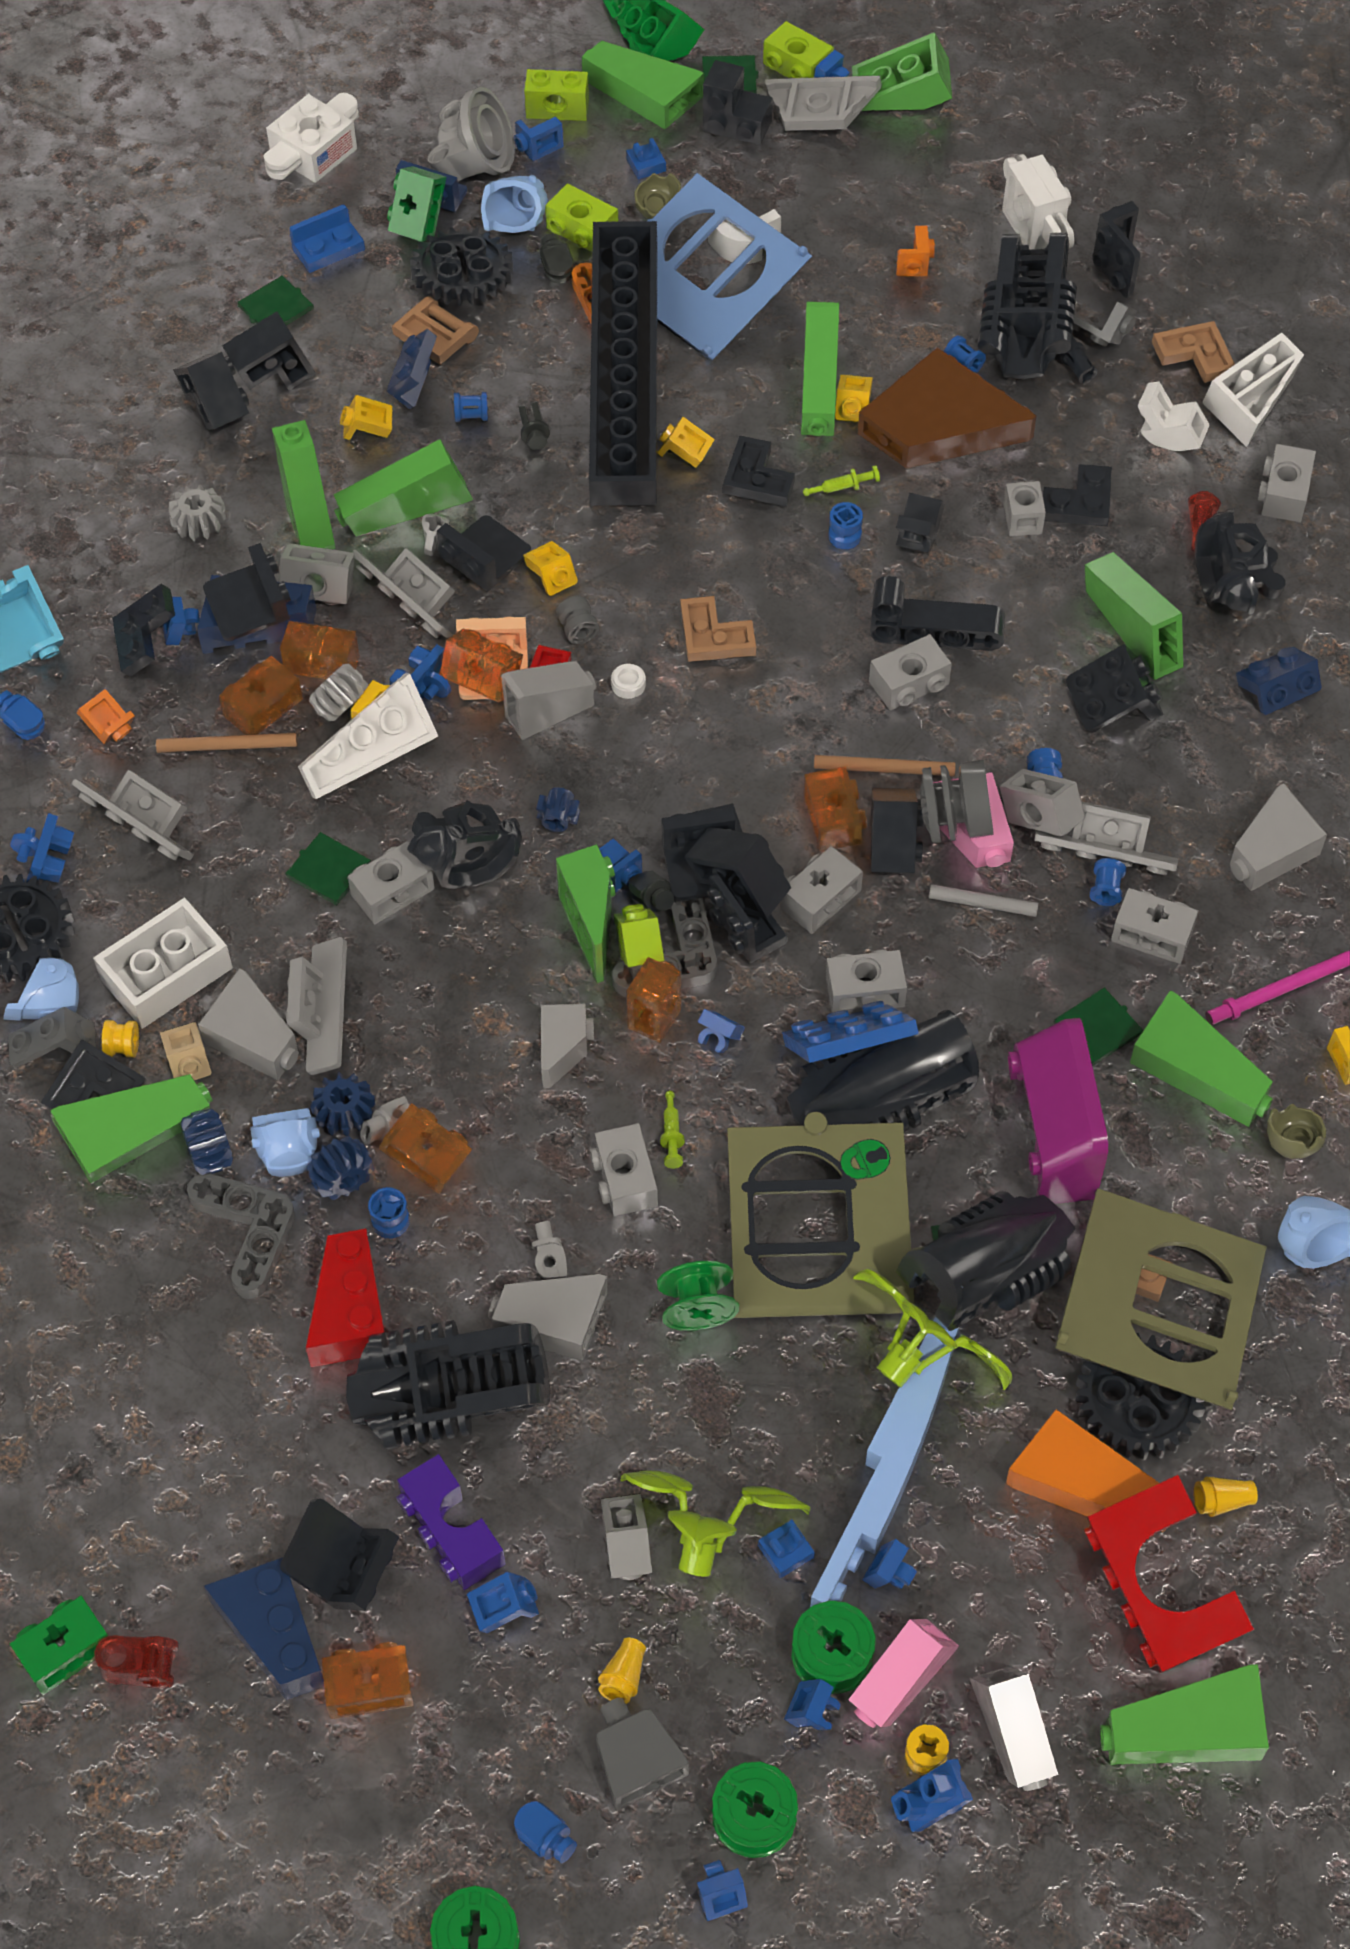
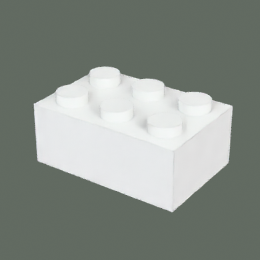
M185 897L93 957L102 983L142 1029L233 968L227 945Z

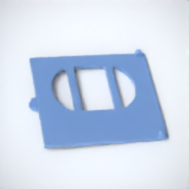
M698 173L653 219H648V221H657V321L711 361L812 258V255L808 253L805 246L799 247ZM714 213L669 261H665L664 249L666 241L678 224L697 214ZM724 220H728L754 240L706 290H701L678 273L676 269ZM761 249H765L766 264L756 283L738 295L717 298V294Z

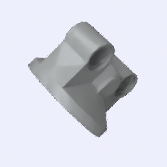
M480 86L466 91L462 100H452L444 105L439 113V118L442 121L438 133L439 145L434 147L427 157L434 170L455 176L458 182L463 178L482 172L498 175L510 170L515 153L513 130L507 112L491 90Z

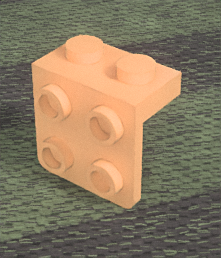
M507 616L503 618L456 619L460 698L463 700L504 699L501 675L509 671L528 668L526 617Z

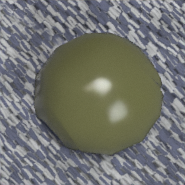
M653 173L646 180L640 182L634 192L635 207L644 217L653 219L681 190V183L672 173L665 177Z
M1290 1104L1285 1110L1280 1112L1276 1108L1271 1110L1267 1121V1135L1271 1147L1283 1157L1290 1159L1306 1158L1318 1152L1325 1143L1327 1130L1322 1117L1311 1109L1299 1108L1294 1104Z

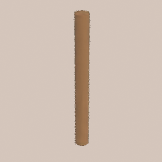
M297 733L156 739L157 753L298 746Z
M815 755L814 769L923 775L922 768L931 767L932 775L941 776L940 766L946 765L949 775L955 777V762Z

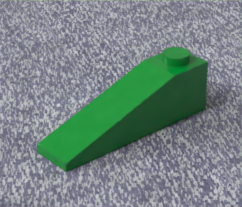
M603 0L612 18L617 21L620 32L627 39L631 50L666 61L687 56L705 30L686 13L665 0Z

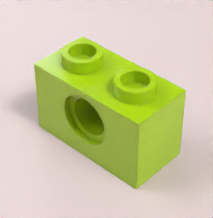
M785 21L764 40L763 64L788 78H814L816 66L834 50V47Z
M527 69L524 89L526 119L549 120L556 116L558 120L587 121L589 104L588 72Z
M568 183L545 205L546 228L554 234L560 235L593 252V222H618L617 208Z
M635 904L622 907V913L614 914L620 957L627 967L664 961L658 917L650 908L644 909L643 904Z

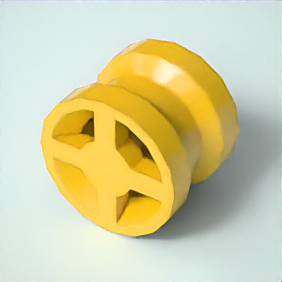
M105 1020L101 1039L102 1052L111 1057L115 1054H124L127 1058H135L139 1046L137 1021L117 1024L114 1020Z
M926 1724L918 1726L910 1732L905 1748V1760L913 1772L924 1776L946 1762L949 1752V1742L946 1734L940 1728ZM922 1741H924L925 1743H929V1744H931V1745L934 1744V1745H933V1746L924 1745V1743H923Z

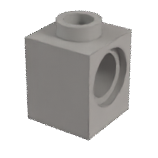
M1040 482L1006 484L1003 507L1009 536L1042 534L1046 512Z

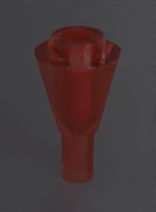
M1199 491L1188 498L1191 528L1193 531L1191 550L1195 552V541L1199 527L1217 513L1221 506L1220 499L1208 491Z

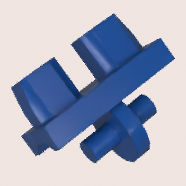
M438 644L431 651L417 645L410 653L408 659L409 666L415 669L410 675L421 699L425 697L428 700H432L434 696L446 698L451 693V686L448 683L451 673L447 671L448 667L443 659L446 650ZM397 669L390 677V685L408 672Z
M48 813L40 840L35 837L36 830L31 827H27L25 833H17L12 836L10 846L18 853L16 859L19 862L25 863L28 856H34L26 880L27 883L34 875L38 879L59 883L66 860L47 855V851L52 849L68 854L74 836L73 831L56 825L59 816Z
M950 1759L891 1797L897 1819L899 1821H908L912 1832L923 1831L949 1814L958 1812L964 1805L973 1800L966 1784L961 1779L959 1760Z

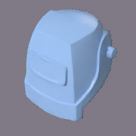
M535 175L507 177L488 183L485 186L481 204L484 230L508 233L524 232L527 230L534 231L535 227L543 221L545 205L548 203L544 184Z
M40 958L18 1003H7L4 1020H38L62 1007H66L76 1013L79 1003V984L72 965L60 958Z
M309 1108L252 1117L253 1126L250 1127L252 1147L256 1149L269 1174L277 1177H287L308 1171L306 1167L312 1161L311 1156L316 1150L317 1138L320 1137L316 1118L311 1117Z
M1302 1196L1293 1201L1287 1208L1278 1232V1241L1284 1250V1255L1294 1264L1312 1269L1328 1266L1350 1257V1210L1333 1201L1313 1196Z

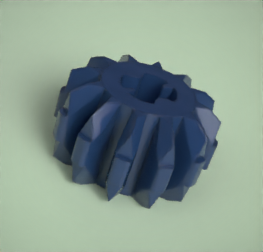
M338 1071L334 1081L324 1077L322 1081L323 1088H314V1100L311 1101L310 1105L312 1114L316 1116L317 1125L320 1128L327 1127L328 1133L332 1136L339 1130H342L345 1136H349L350 1129L352 1128L361 1131L363 1121L372 1118V1108L376 1105L375 1097L370 1093V1085L367 1081L359 1082L358 1076L355 1073L349 1078L344 1079L343 1075Z
M213 1109L199 1110L182 1118V1133L192 1163L198 1173L201 1175L214 1174L223 1171V1168L231 1166L233 1161L232 1152L222 1121L216 1111Z
M346 1136L340 1141L335 1138L331 1144L327 1146L322 1145V1150L311 1156L312 1161L306 1167L315 1190L322 1197H330L332 1200L338 1199L341 1195L348 1197L350 1192L354 1190L359 1191V1186L370 1180L369 1175L375 1169L366 1146L359 1139H352L350 1136Z

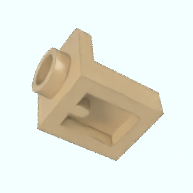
M196 1022L160 1033L174 1078L190 1074L194 1080L211 1075L212 1072Z

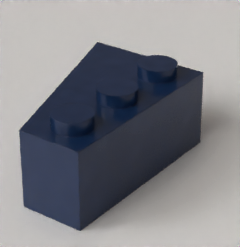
M211 575L210 580L215 579V578L220 577V576H218V575ZM284 582L291 601L285 603L290 619L233 641H225L223 639L207 597H205L197 627L202 653H213V648L234 645L235 649L245 648V643L267 640V644L309 638L317 611L312 585Z
M282 1557L207 1584L204 1588L210 1603L225 1619L237 1638L242 1641L255 1658V1661L287 1701L325 1687L326 1684L291 1579L281 1571Z

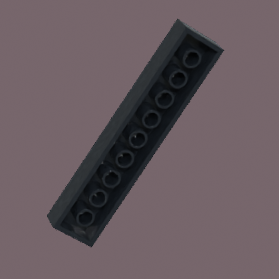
M657 221L593 222L589 440L590 506L657 505Z

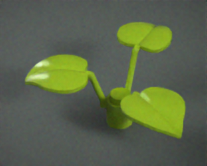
M864 1269L854 1276L853 1279L870 1283L889 1293L903 1312L894 1338L887 1347L889 1352L876 1367L898 1387L902 1388L914 1372L920 1375L927 1366L957 1347L966 1348L980 1357L998 1376L1003 1390L1007 1389L1011 1384L1012 1373L999 1357L963 1334H960L956 1340H953L942 1326L935 1321L929 1320L921 1309L910 1303L886 1278L870 1269ZM911 1316L918 1322L921 1330L911 1343L904 1339L899 1344ZM927 1333L933 1334L946 1345L923 1361H919L923 1353L916 1347Z
M646 1470L624 1473L621 1476V1482L628 1480L643 1489L660 1493H672L678 1498L680 1510L669 1511L668 1518L682 1533L680 1543L684 1545L679 1570L695 1576L708 1577L711 1575L715 1552L721 1553L726 1538L736 1534L737 1528L734 1524L746 1505L756 1503L769 1508L801 1509L807 1515H809L811 1509L807 1504L782 1490L763 1486H747L742 1488L741 1493L743 1496L726 1522L718 1518L703 1517L697 1513L689 1512L685 1491H692L693 1485L677 1475L663 1471Z

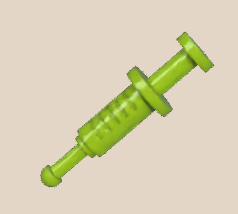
M877 465L872 466V471L857 475L855 469H850V474L824 480L821 486L805 488L803 494L810 496L809 494L820 491L828 494L854 487L856 491L859 490L860 482L871 479L880 482Z
M669 1090L665 1094L667 1108L663 1112L664 1134L660 1137V1144L668 1149V1155L664 1157V1165L667 1168L675 1169L683 1165V1157L678 1154V1148L684 1145L685 1138L679 1132L678 1110L674 1108L673 1102L675 1094Z

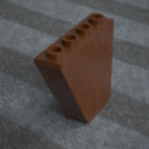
M937 347L859 412L858 435L907 469L1028 442L1034 438L1037 415L1032 413L1028 407L1022 406L1013 400L1003 390L997 389L984 380L978 373L962 365L955 357L946 354Z

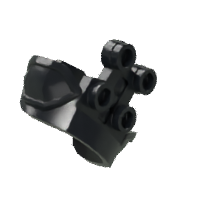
M1229 508L1226 511L1215 513L1206 522L1202 523L1197 531L1195 561L1199 582L1207 604L1221 603L1233 610L1253 614L1258 600L1259 592L1257 588L1262 587L1261 591L1265 597L1276 599L1284 591L1286 580L1282 575L1274 573L1273 568L1278 560V553L1275 549L1268 547L1267 540H1265L1257 525L1253 523H1234L1233 514L1235 508ZM1242 539L1254 547L1250 552H1243L1236 545L1235 540Z
M466 800L463 803L444 809L442 812L444 818H436L429 812H420L413 822L412 832L415 836L410 841L407 850L418 858L421 863L429 866L435 872L441 886L445 888H469L495 881L513 866L521 847L522 835L518 820L511 818L500 821L490 805L471 803ZM467 815L482 822L484 826L470 827Z

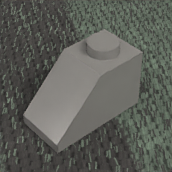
M586 1004L541 1005V1072L543 1088H551L587 1055V1040H594V1018H586Z
M641 1494L601 1499L611 1578L620 1577L624 1580H634L640 1578L643 1574L652 1573L648 1530Z

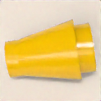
M1206 1476L1203 1481H1197L1193 1489L1194 1503L1197 1511L1200 1514H1207L1209 1517H1215L1244 1506L1255 1505L1258 1499L1257 1488L1252 1480L1239 1481Z
M630 1637L624 1638L620 1648L598 1677L600 1683L598 1690L606 1699L611 1701L616 1698H623L627 1704L631 1697L637 1695L643 1656L646 1651V1646L641 1641Z

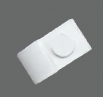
M774 209L759 217L781 233V216ZM724 220L708 236V243L721 257L730 262H733L754 240L728 220ZM761 249L747 264H752L761 261L763 249Z
M1159 381L1147 384L1138 404L1140 414L1145 418L1140 431L1141 434L1150 443L1172 451L1199 449L1210 425L1197 402L1173 405Z

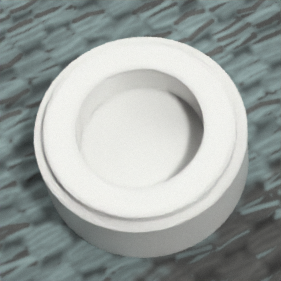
M634 664L618 666L611 675L612 690L617 696L625 699H632L641 695L646 687V676L643 669Z

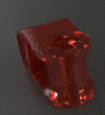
M112 1635L98 1643L95 1649V1661L103 1679L108 1683L115 1685H139L156 1689L170 1688L174 1684V1677L171 1675L173 1654L178 1652L179 1643L174 1639L161 1636L131 1637ZM115 1653L126 1655L122 1664L115 1667L106 1665V1661L111 1655Z

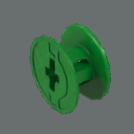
M696 1261L673 1267L664 1272L657 1280V1289L664 1295L679 1298V1301L664 1311L662 1314L663 1323L667 1327L679 1331H697L713 1328L733 1319L739 1312V1302L733 1297L717 1294L718 1290L727 1286L733 1279V1269L728 1264L718 1261Z
M826 1601L810 1607L800 1616L793 1631L791 1659L796 1674L802 1681L822 1679L834 1687L831 1694L838 1695L854 1690L865 1679L873 1666L876 1636L871 1622L860 1609L846 1602ZM826 1643L831 1647L834 1643H838L841 1645L840 1652L836 1648L832 1653L827 1651Z
M761 1761L744 1762L729 1769L718 1781L712 1798L713 1827L720 1841L733 1853L747 1858L768 1857L780 1851L792 1838L797 1823V1793L789 1777L777 1767ZM755 1803L762 1805V1814L758 1811L755 1817L747 1814L748 1806L753 1808Z
M479 1886L458 1889L446 1897L434 1913L430 1928L433 1949H471L468 1936H471L473 1933V1921L480 1920L482 1935L478 1938V1949H519L520 1936L515 1912L507 1899L493 1889Z

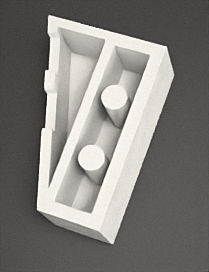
M1280 333L1212 380L1202 403L1247 447L1293 378L1304 354L1283 333Z

